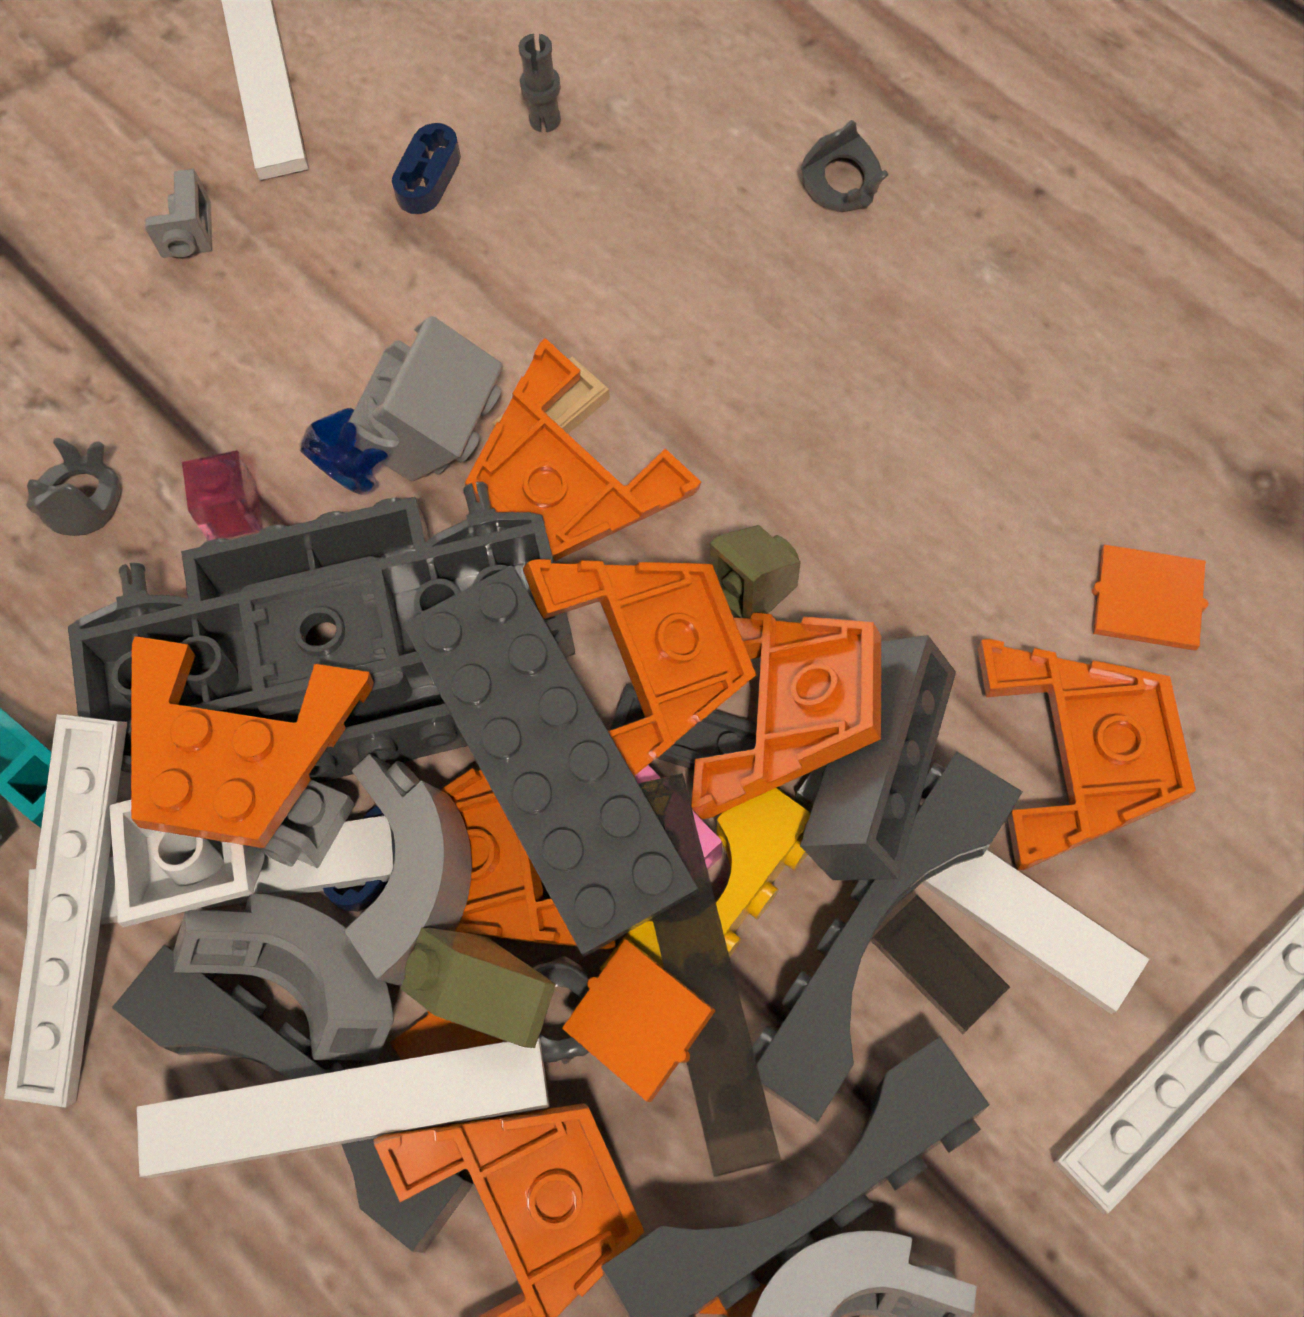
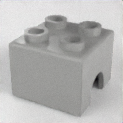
M434 316L428 317L415 327L414 331L418 334L412 347L397 340L384 350L342 433V438L409 481H415L431 472L438 475L455 459L459 462L465 461L473 452L479 440V434L474 431V427L480 415L485 416L493 408L501 393V388L495 383L503 368L502 363Z

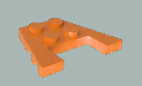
M544 338L537 346L533 360L524 377L521 376L514 389L512 399L500 422L496 423L465 481V486L472 483L476 501L479 503L480 499L476 482L486 483L492 509L495 508L496 512H530L542 515L553 561L555 562L693 496L699 490L702 482L665 448L628 485L624 486L545 413L580 380L581 370Z
M535 559L529 561L523 568L535 603L543 619L596 602L601 603L645 715L644 719L608 731L634 777L756 676L712 564L638 562L636 565H604L603 561L581 560L578 564L551 563V559Z
M752 613L750 619L733 617L749 658L761 657L756 746L752 750L695 759L691 808L701 820L712 818L881 740V634L874 622L803 617L802 622L798 623L776 621L772 614Z
M134 636L132 642L131 819L139 828L265 848L311 781L309 773L326 748L334 747L345 731L344 722L358 701L364 703L371 693L374 682L370 673L314 664L298 720L295 723L178 705L195 658V654L189 645Z
M994 639L981 640L978 646V654L986 698L1048 693L1070 804L1011 810L1007 819L1016 870H1026L1188 799L1196 791L1170 676L1095 660L1091 664L1057 658L1056 652L1034 648L1032 652L1003 647V641Z
M472 768L440 789L449 794L456 804L464 820L471 848L472 870L470 889L463 915L455 931L484 935L487 938L577 946L552 899L544 900L541 879L482 770L477 771ZM615 940L600 949L616 947Z
M585 1103L384 1134L373 1139L374 1146L400 1202L463 1169L469 1171L522 1289L520 1294L478 1317H558L578 1295L583 1297L603 1276L601 1266L628 1249L645 1232L591 1111Z

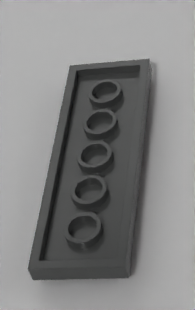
M512 565L401 623L583 957L698 893L697 885Z

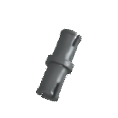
M529 34L523 37L518 45L523 73L520 77L521 93L528 100L531 127L541 132L540 117H544L546 132L555 130L561 122L557 96L561 89L560 77L557 71L553 69L552 43L550 39L543 34H539L540 51L536 50L534 34Z

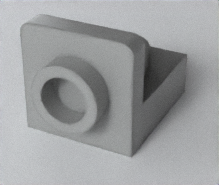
M195 169L174 171V194L168 195L170 214L147 217L145 219V229L163 258L186 257L191 254L213 251L211 201Z
M311 780L266 847L259 849L270 858L290 867H293L298 859L315 868H319L355 804L349 795Z

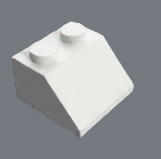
M131 800L109 805L117 920L120 926L127 927L253 894L265 860L264 853L258 847L139 828L131 819Z

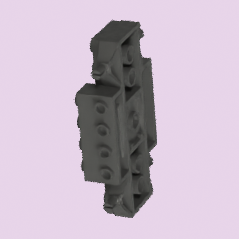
M476 482L480 499L479 503L476 501L472 483L463 488L469 514L466 515L467 519L437 533L432 538H430L416 497L406 499L387 498L377 502L372 507L346 513L341 511L327 512L320 515L316 520L291 526L272 525L263 528L257 534L231 540L225 538L212 539L204 542L200 547L181 551L188 598L170 595H149L145 579V566L140 563H130V570L124 564L119 568L123 596L116 597L117 602L85 615L68 626L77 714L81 717L127 722L121 771L131 773L132 642L134 636L188 644L195 654L178 705L272 720L297 722L314 664L369 672L374 682L371 693L364 703L358 701L344 722L346 729L334 747L326 748L309 773L311 780L318 783L354 774L351 770L369 754L392 765L396 761L405 762L466 747L468 745L401 623L510 565L514 567L537 607L523 568L529 561L535 559H551V563H554L543 517L540 514L530 512H496L495 508L492 509L487 484ZM567 613L543 619L565 658L575 655ZM328 622L336 626L335 635L328 643L321 646H311L306 643V635L314 625Z

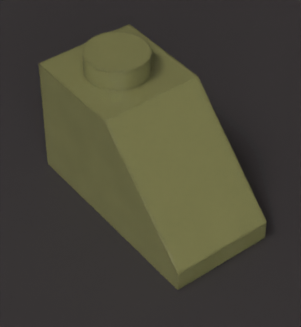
M760 525L718 535L710 542V564L714 567L734 617L750 619L752 613L768 614L798 586L801 561L796 550L786 539L779 535L772 537Z
M421 927L414 951L409 955L406 962L405 978L401 990L437 1017L525 1048H535L556 984L484 935Z

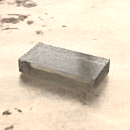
M918 895L871 940L962 1035L1010 988Z

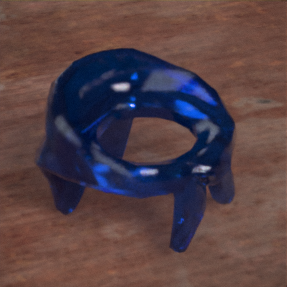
M345 408L311 423L306 428L299 443L300 452L346 489L360 495L369 493L376 486L372 475L373 468L379 462L387 459L388 454L381 449L369 448L361 451L354 446L357 439L356 426L352 422H348L354 409Z

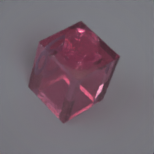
M238 450L182 462L188 512L207 541L239 536L263 529L257 484Z

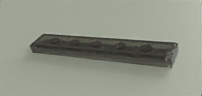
M683 773L639 783L638 785L698 887V893L652 918L664 969L716 1010L689 1048L690 1059L686 1063L713 1178L778 1162L781 1160Z

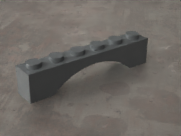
M957 751L946 768L938 763L932 766L927 774L921 795L925 801L915 816L898 879L859 880L850 896L858 901L859 905L847 923L836 917L816 949L826 957L813 977L802 971L789 989L782 1004L791 1011L782 1026L776 1032L767 1025L749 1052L746 1059L756 1065L750 1074L751 1081L815 1125L818 1123L854 1065L850 1035L852 992L861 958L873 934L893 908L923 882L954 865L982 857L1023 791Z
M165 944L112 1006L115 1011L158 1046L178 1055L219 1054L247 1058L273 1068L290 1080L348 1070L336 1060L333 1061L328 1069L316 1060H313L309 1056L312 1051L311 1040L288 1022H285L279 1031L261 1018L268 1006L238 984L230 993L214 981L219 973L174 972V950ZM373 1139L341 1144L353 1173L360 1210L412 1252L425 1253L473 1186L471 1182L458 1172L400 1202L377 1153Z
M939 1036L885 1074L877 1086L869 1119L854 1150L839 1170L809 1196L772 1216L735 1227L693 1230L660 1226L601 1266L602 1273L628 1317H696V1314L718 1299L725 1310H727L761 1286L754 1276L757 1271L775 1259L782 1266L796 1253L815 1243L811 1234L831 1219L834 1220L840 1230L873 1207V1204L866 1196L868 1193L887 1180L895 1191L928 1168L921 1156L938 1144L942 1143L948 1153H950L977 1134L981 1128L974 1119L990 1104Z

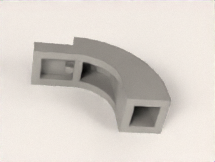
M369 754L351 771L377 804L391 826L395 841V860L391 876L382 893L344 930V933L377 980L402 986L405 978L406 962L409 955L414 951L421 927L456 931L463 915L470 889L472 870L471 848L464 820L449 794L423 781H419L416 775L402 762L396 761L391 765Z
M257 893L249 895L244 912L221 910L185 911L173 951L174 972L246 974L265 978L280 985L294 996L306 1014L313 1060H377L394 1022L386 982L375 978L344 933L346 928L324 913L293 900Z
M855 1231L824 1238L796 1253L770 1279L751 1317H852L859 1315L879 1317H971L974 1313L977 1286L957 1280L951 1272L941 1267L931 1265L917 1267L908 1264L912 1243L911 1237L881 1231Z

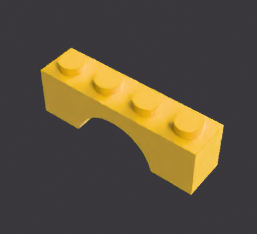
M777 788L723 812L717 819L716 835L722 840V847L727 855L731 874L728 884L718 901L706 912L693 919L679 923L647 921L629 931L600 967V973L626 939L635 944L700 997L703 989L696 983L710 964L720 969L728 961L741 941V938L735 934L739 926L749 914L755 919L761 917L779 891L772 883L787 865L795 871L808 855L800 845L804 836L805 825L811 813Z

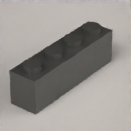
M929 635L881 642V740L827 764L822 773L821 784L809 820L805 825L800 847L833 881L898 879L956 674L954 668Z

